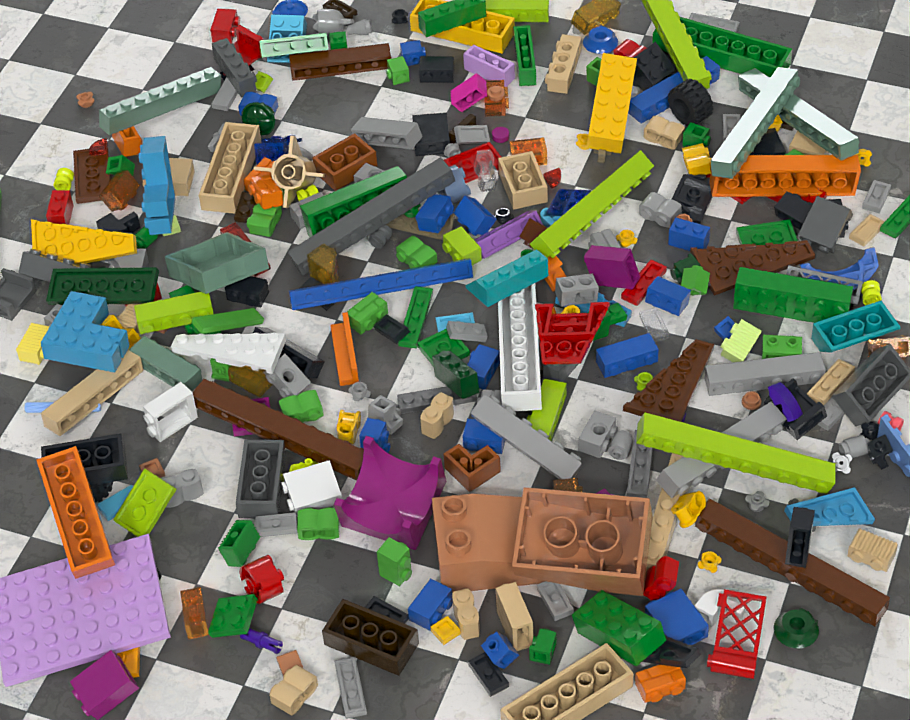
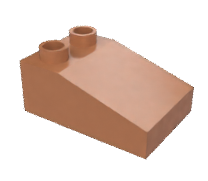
M524 487L512 562L514 574L516 576L593 591L603 590L607 593L643 596L653 519L650 498Z
M464 494L432 498L441 584L451 588L453 593L454 591L467 588L470 591L496 589L503 584L516 582L517 586L545 582L516 576L512 568L522 497Z

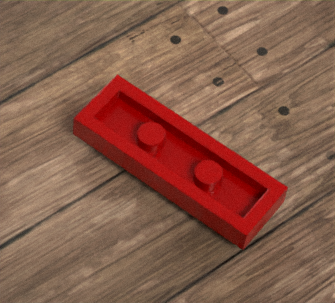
M650 260L640 271V278L634 288L625 289L621 293V299L638 306L645 298L649 285L657 276L662 278L667 272V266Z

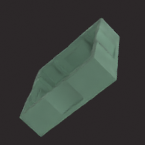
M228 232L165 256L169 277L205 294L269 269L264 247L244 241L240 237Z

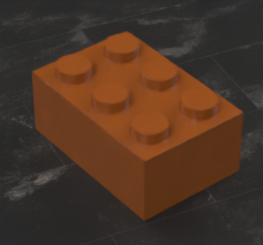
M355 133L312 157L316 173L325 174V178H320L334 191L354 181V175L365 163L377 167L376 151Z

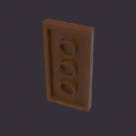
M108 146L73 151L75 198L77 204L112 199L111 174H106L109 157Z

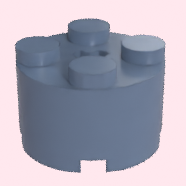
M456 165L450 166L455 182L438 192L439 195L450 196L452 204L461 201L465 195H471L470 188L464 181L465 172L462 167L458 168Z

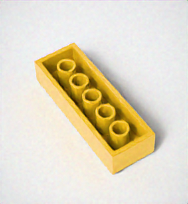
M420 0L410 14L411 31L422 33L419 29L418 12L448 1ZM486 11V17L432 36L469 46L474 44L482 49L502 54L514 36L513 26H515V18Z
M607 53L602 54L586 148L603 149L608 152L621 154L637 58Z

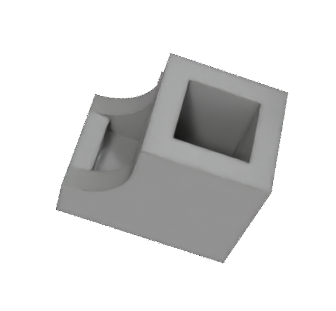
M379 395L369 404L368 418L386 422L389 434L392 435L403 425V418L400 417L401 409L396 407L395 402Z

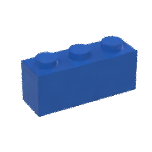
M650 333L596 349V363L604 378L658 362L659 349Z

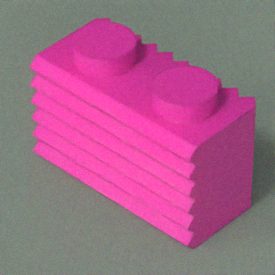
M478 73L451 90V104L460 112L469 109L471 105L487 97L486 80Z

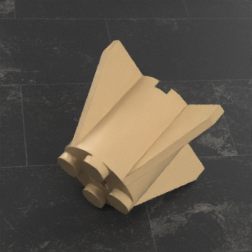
M290 136L289 153L283 154L275 160L272 168L254 166V170L271 172L272 179L277 186L285 189L283 208H289V205H291L297 195L296 192L301 189H307L308 186L315 182L316 177L325 178V174L316 173V168L312 161L302 156L296 136Z

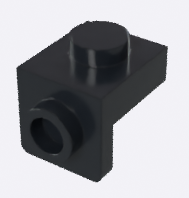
M883 435L868 442L867 444L871 451L869 457L872 463H877L881 470L889 467L884 456L892 453L893 449L887 436Z

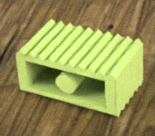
M741 319L739 324L735 322L730 330L732 334L730 339L725 338L720 346L723 349L720 355L731 362L744 361L762 330Z

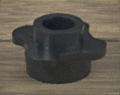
M396 9L392 13V23H407L408 13L403 9Z
M500 208L496 210V215H493L500 224H505L509 220L514 219V215L510 214V210L507 208Z
M870 421L861 425L862 433L860 435L869 440L877 438L879 424Z

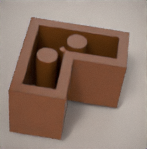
M460 444L444 453L445 469L469 492L501 472L500 456L488 445L473 455Z

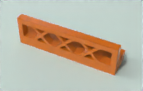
M348 312L342 313L343 323L330 325L340 386L359 382Z

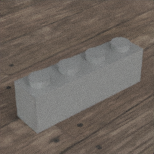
M361 117L351 128L352 134L355 133L368 145L412 150L423 137L416 122Z

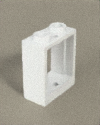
M182 382L143 406L145 413L143 417L148 425L146 428L147 432L159 442L198 418L193 393ZM179 404L180 408L158 421L157 418Z

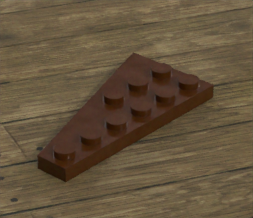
M807 240L789 241L784 244L727 245L723 248H715L714 246H709L707 249L690 248V253L701 264L703 270L710 273L708 286L714 296L735 288L740 267L777 273L788 269V265L796 266L815 259V253Z
M695 339L682 351L681 356L670 362L669 367L660 371L646 384V388L641 392H637L634 395V399L626 402L623 405V411L641 417L644 413H649L682 422L703 375L705 366H707L714 350V344Z

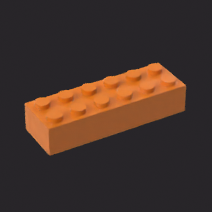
M75 446L36 459L75 579L115 566V561L77 447Z

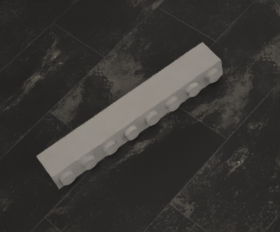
M769 402L722 433L757 443H764L770 438L771 434L777 435L784 428L782 425L786 421V417L772 402ZM682 457L663 469L656 481L673 498L678 494L680 496L684 495L690 489V486H698L704 480V477L710 478L717 472L718 468L724 469V467L693 458Z

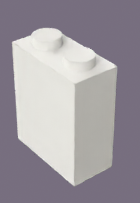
M330 460L283 474L284 482H281L284 494L288 493L289 499H287L289 510L296 512L297 517L298 510L305 508L319 510L332 507L336 498L342 499Z

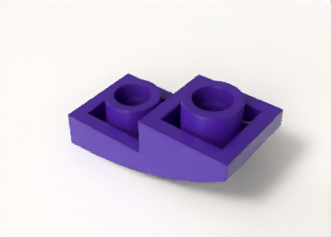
M781 382L768 387L769 396L774 406L782 405L783 414L788 422L796 420L803 415L798 402Z

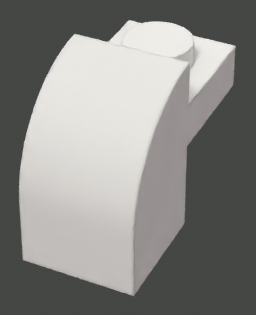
M723 589L706 592L695 605V608L711 628L720 616L721 607H718L717 603L719 593H724ZM727 597V604L731 609L739 605L738 602L731 601L730 597ZM744 607L734 612L740 621L744 619ZM732 615L726 618L727 620L735 624H738L732 617Z

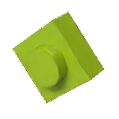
M258 71L256 74L257 82H255L256 90L265 93L273 78Z

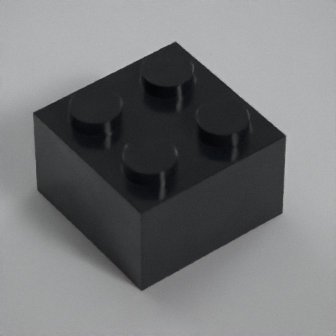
M656 42L634 57L637 58L634 80L642 91L658 84L676 69Z

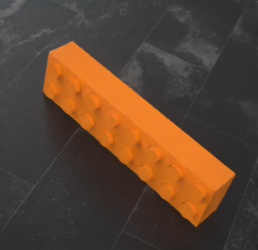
M749 155L747 161L743 163L740 171L736 173L733 179L712 176L711 170L709 182L712 197L783 196L787 191L799 196H808V194L810 196H820L823 193L819 191L820 189L826 191V196H855L861 167L858 155H853L842 161L833 155Z

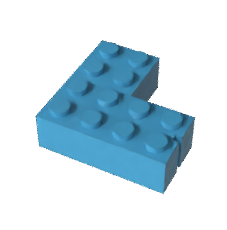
M166 136L145 137L143 144L140 145L141 153H139L140 164L143 163L142 179H146L142 202V211L146 212V218H144L145 228L149 229V235L167 234L172 232L176 198Z
M71 291L41 341L44 359L115 373L122 361L121 358L125 356L130 347L127 330L100 325L109 315L105 297Z

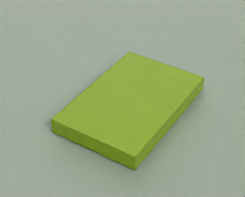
M144 468L113 521L137 537L150 534L177 489Z

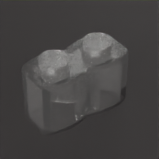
M490 149L477 151L474 170L478 175V187L482 192L494 191L498 180V171L494 166V155Z

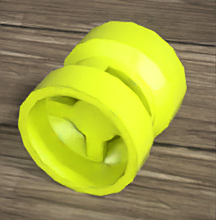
M68 168L58 169L53 184L56 190H70L71 182L74 179L73 171Z
M314 184L308 186L305 190L301 189L296 192L299 201L319 193Z
M869 280L862 284L861 292L865 306L882 300L880 285L877 281Z

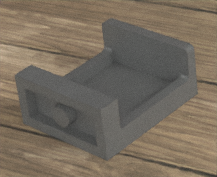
M817 196L798 236L801 241L807 240L810 246L818 247V250L823 253H834V246L847 220H851L853 213L847 207Z
M3 268L1 270L2 279L0 280V317L12 321L37 290L34 280L30 276H24L13 270Z

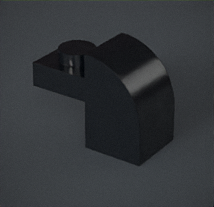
M134 211L120 220L112 213H109L96 221L98 229L109 232L133 233L141 228L138 215Z

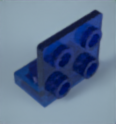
M295 135L285 137L272 136L271 138L261 139L260 143H255L257 165L264 157L273 162L283 154H288L287 145L290 143V136ZM296 138L297 142H302V138Z
M559 189L547 210V215L563 216L588 195L591 190Z

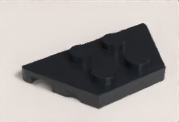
M683 174L672 200L682 205V213L689 215L692 222L701 224L713 198L709 182L710 177H706V174Z

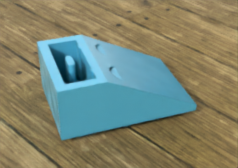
M271 15L269 39L306 35L307 22L305 17L302 15ZM289 55L267 58V62L290 63Z

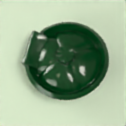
M253 102L244 107L241 115L243 124L259 125L260 135L270 134L275 127V112L269 105L264 104V102Z
M803 608L781 614L775 620L773 627L776 638L782 644L791 648L808 647L817 640L819 635L818 620L814 619L812 614Z

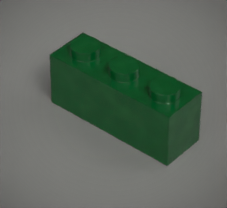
M442 351L432 356L435 377L460 398L465 399L480 393L477 372L451 351Z

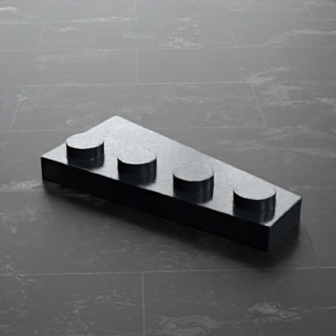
M665 636L666 641L642 662L688 668L701 654L698 648Z

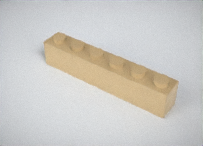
M127 350L125 356L121 358L122 361L115 373L97 369L88 375L79 384L41 412L44 427L62 436L95 410L98 404L101 405L143 372L141 357Z

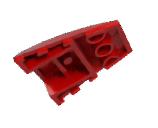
M591 302L589 313L556 314L554 304H535L543 365L581 364L610 306V302Z

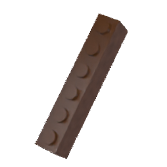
M389 43L289 55L292 81L388 69L387 60L391 59Z

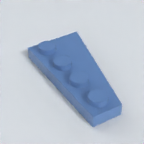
M886 414L880 418L877 438L883 435L887 436L893 452L888 454L890 459L903 470L907 477H910V444L905 445L900 437L902 433L898 428L893 429L889 423L891 419Z

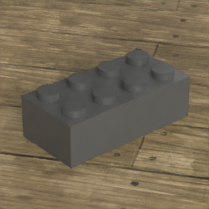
M888 344L877 348L832 397L855 427L865 422L869 423L910 379V369L892 345Z
M244 440L236 496L238 518H255L256 516L279 514L282 495L281 482H283L286 462L284 440Z

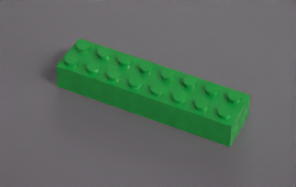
M680 17V22L684 23L687 35H690L692 38L693 46H696L700 59L707 56L722 69L742 74L756 68L770 78L778 67L789 68L791 65L792 48ZM655 29L652 44L656 42L663 52L668 53L659 33Z

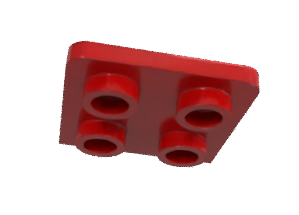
M239 25L235 28L237 41L233 44L236 52L241 54L244 63L247 62L250 65L260 58L259 41L264 39L260 35L253 33L250 29Z

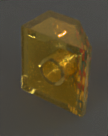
M323 243L307 254L310 277L323 284L339 282L337 253L333 248Z

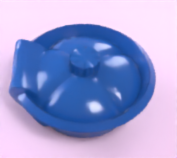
M285 0L274 8L272 14L302 15L305 17L308 7L300 0Z
M599 26L590 30L589 34L584 37L583 45L588 51L595 54L609 53L617 47L618 39L615 36V32L611 29Z

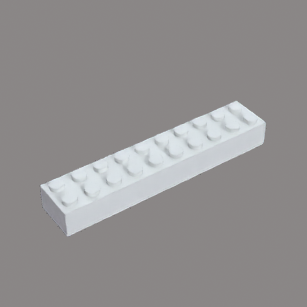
M535 283L498 302L502 407L506 408L508 406L514 411L542 410Z

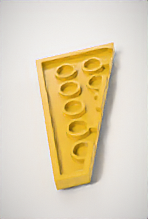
M31 219L32 249L40 250L43 255H47V253L55 254L58 256L57 259L69 258L75 260V264L80 265V263H90L137 254L136 236L133 234L109 232L101 229L95 230L67 224H54L52 222H41Z

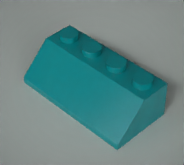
M536 249L465 285L466 289L484 305L489 307L548 277V258Z
M881 300L813 323L811 339L820 352L832 353L899 330L900 325Z

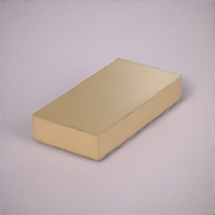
M870 214L849 234V239L864 247L880 232V227L885 221Z

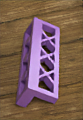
M526 211L474 239L481 247L482 259L520 240L519 236L529 218L542 224L537 211Z

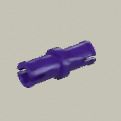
M249 628L248 634L240 635L241 639L255 644V647L259 649L265 648L275 654L281 651L280 648L275 646L283 647L282 641L269 637L263 631L258 632Z

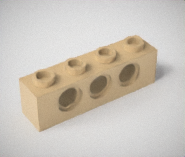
M562 34L560 41H557L556 52L554 51L552 56L553 63L550 62L549 74L545 76L547 91L568 94L582 50V37Z

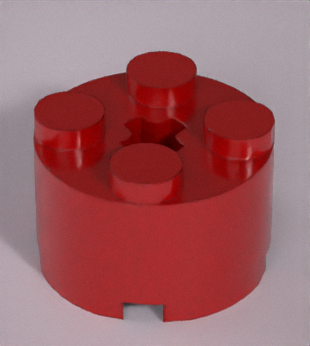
M270 555L263 556L240 567L241 581L245 580L247 584L244 589L247 595L254 594L258 598L257 603L261 604L284 592L281 582L284 580V575L280 569L275 568Z

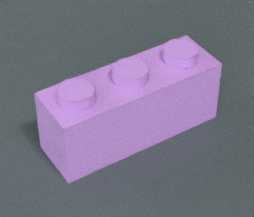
M474 44L463 54L464 69L473 74L478 73L482 78L503 88H506L515 79L514 63Z

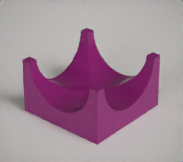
M366 436L363 441V462L356 484L345 500L336 498L333 504L341 527L385 541L390 537L397 542L404 543L408 548L416 550L433 513L432 498L440 497L447 482L441 458L433 456L430 464L427 465L408 463L388 454L378 446L374 438Z

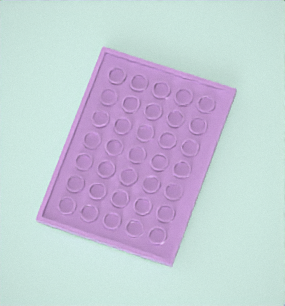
M149 534L109 545L115 566L77 579L72 574L67 558L0 578V663L5 687L98 660L110 650L118 654L171 638Z

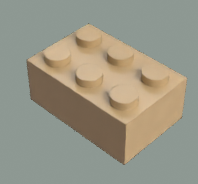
M533 151L498 158L499 175L513 210L548 202L547 185Z

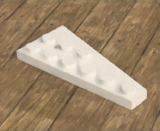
M285 333L176 335L171 348L173 353L187 356L200 355L205 360L214 358L219 363L237 367L246 365L250 366L252 370L264 369L267 373L273 374L286 342Z

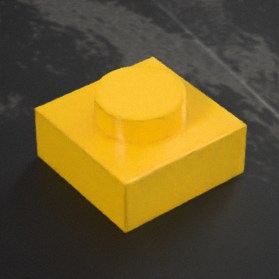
M449 616L444 617L431 626V632L443 645L461 634L459 627Z

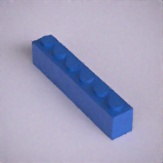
M705 56L703 60L706 70H709L712 80H710V84L719 80L720 66ZM680 73L673 74L631 98L628 114L642 124L670 108L668 93L683 82Z

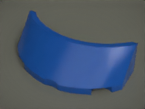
M875 247L864 249V256L857 263L838 271L826 272L813 268L810 263L799 264L800 268L860 280L863 283L868 281L879 267ZM812 275L807 278L821 281L817 275ZM830 279L829 281H827L830 283L839 284L836 279ZM847 284L848 286H853V290L858 288V284Z

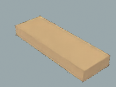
M838 359L809 390L807 395L816 403L821 402L825 405L841 385L855 372V366Z

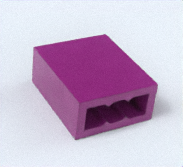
M591 245L587 253H585L584 262L587 265L589 274L593 273L598 286L633 289L638 282L640 274L631 249Z
M112 650L70 681L74 688L72 690L73 695L83 703L81 706L83 712L88 717L92 715L97 720L139 689L121 657Z

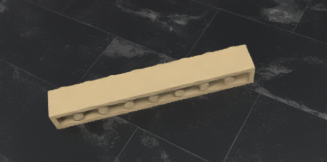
M672 453L668 466L683 456ZM661 488L652 519L646 571L650 567L655 566L658 559L667 556L677 522V516L671 512V508L675 505L680 495L678 494L671 498L663 488Z

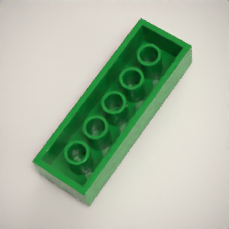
M396 166L300 205L308 236H314L407 178L406 174L399 166Z
M740 267L735 283L733 309L816 323L850 311L853 286Z

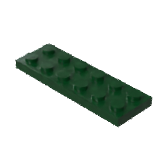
M157 267L53 269L46 302L49 305H63L71 291L105 297L107 304H144L154 302L159 270Z

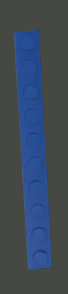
M468 258L290 290L291 309L298 310L364 298L371 292L380 295L413 289L415 286L424 287L473 278L471 259Z

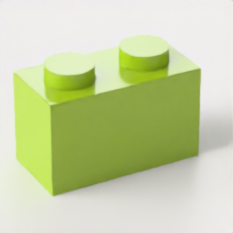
M462 226L443 235L442 247L446 253L452 256L453 261L470 258L472 265L482 261L481 247Z

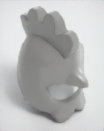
M319 9L312 17L316 21L313 29L317 30L318 34L327 33L329 35V33L340 32L344 25L354 23L353 19L344 18L342 13L334 9Z

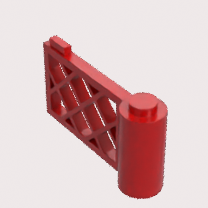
M725 589L723 594L719 593L717 606L721 607L715 646L713 654H709L707 660V667H711L710 672L754 679L767 596ZM727 597H735L741 604L731 609L727 604ZM752 600L761 602V608L754 613L746 605ZM744 607L750 616L740 621L734 612ZM732 615L738 624L728 630L723 620ZM753 618L758 627L749 633L743 624ZM741 627L747 636L737 642L731 632ZM727 635L734 643L729 648L719 647L720 640ZM750 639L754 644V652L744 651L740 644Z

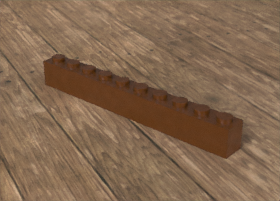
M203 379L192 392L196 408L266 440H284L286 449L305 458H310L316 463L330 460L334 471L357 481L363 462L364 448H358L348 441L340 440L330 433L322 432L312 425L309 426L297 418H291L281 411L273 410L263 403L253 401L248 396H242L230 388H224L214 381Z
M710 498L707 500L705 508L697 517L695 527L701 532L715 537L719 542H724L733 547L737 552H742L753 561L760 562L771 571L785 576L789 581L803 586L807 591L821 596L825 601L839 606L843 611L855 615L865 623L875 627L888 610L889 596L810 553L806 568L786 565L787 540Z

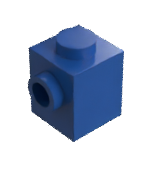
M420 40L400 43L401 56L404 57L407 66L420 64V56H426L425 47H421Z
M497 631L489 635L481 645L493 664L502 669H505L519 656L508 638Z

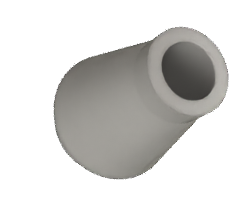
M363 19L347 25L348 34L369 35V33H372L371 20Z

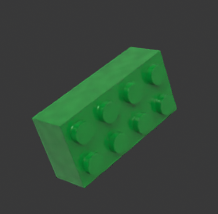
M603 590L599 591L572 614L578 634L599 646L607 643L620 658L634 666L639 665L666 641L661 621Z

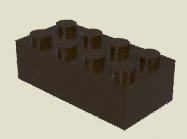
M345 599L341 600L322 630L324 645L400 676L419 644L418 629Z

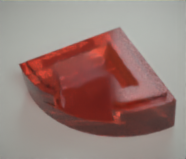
M107 138L94 142L89 148V155L107 154Z
M560 168L543 174L545 181L552 189L561 181Z

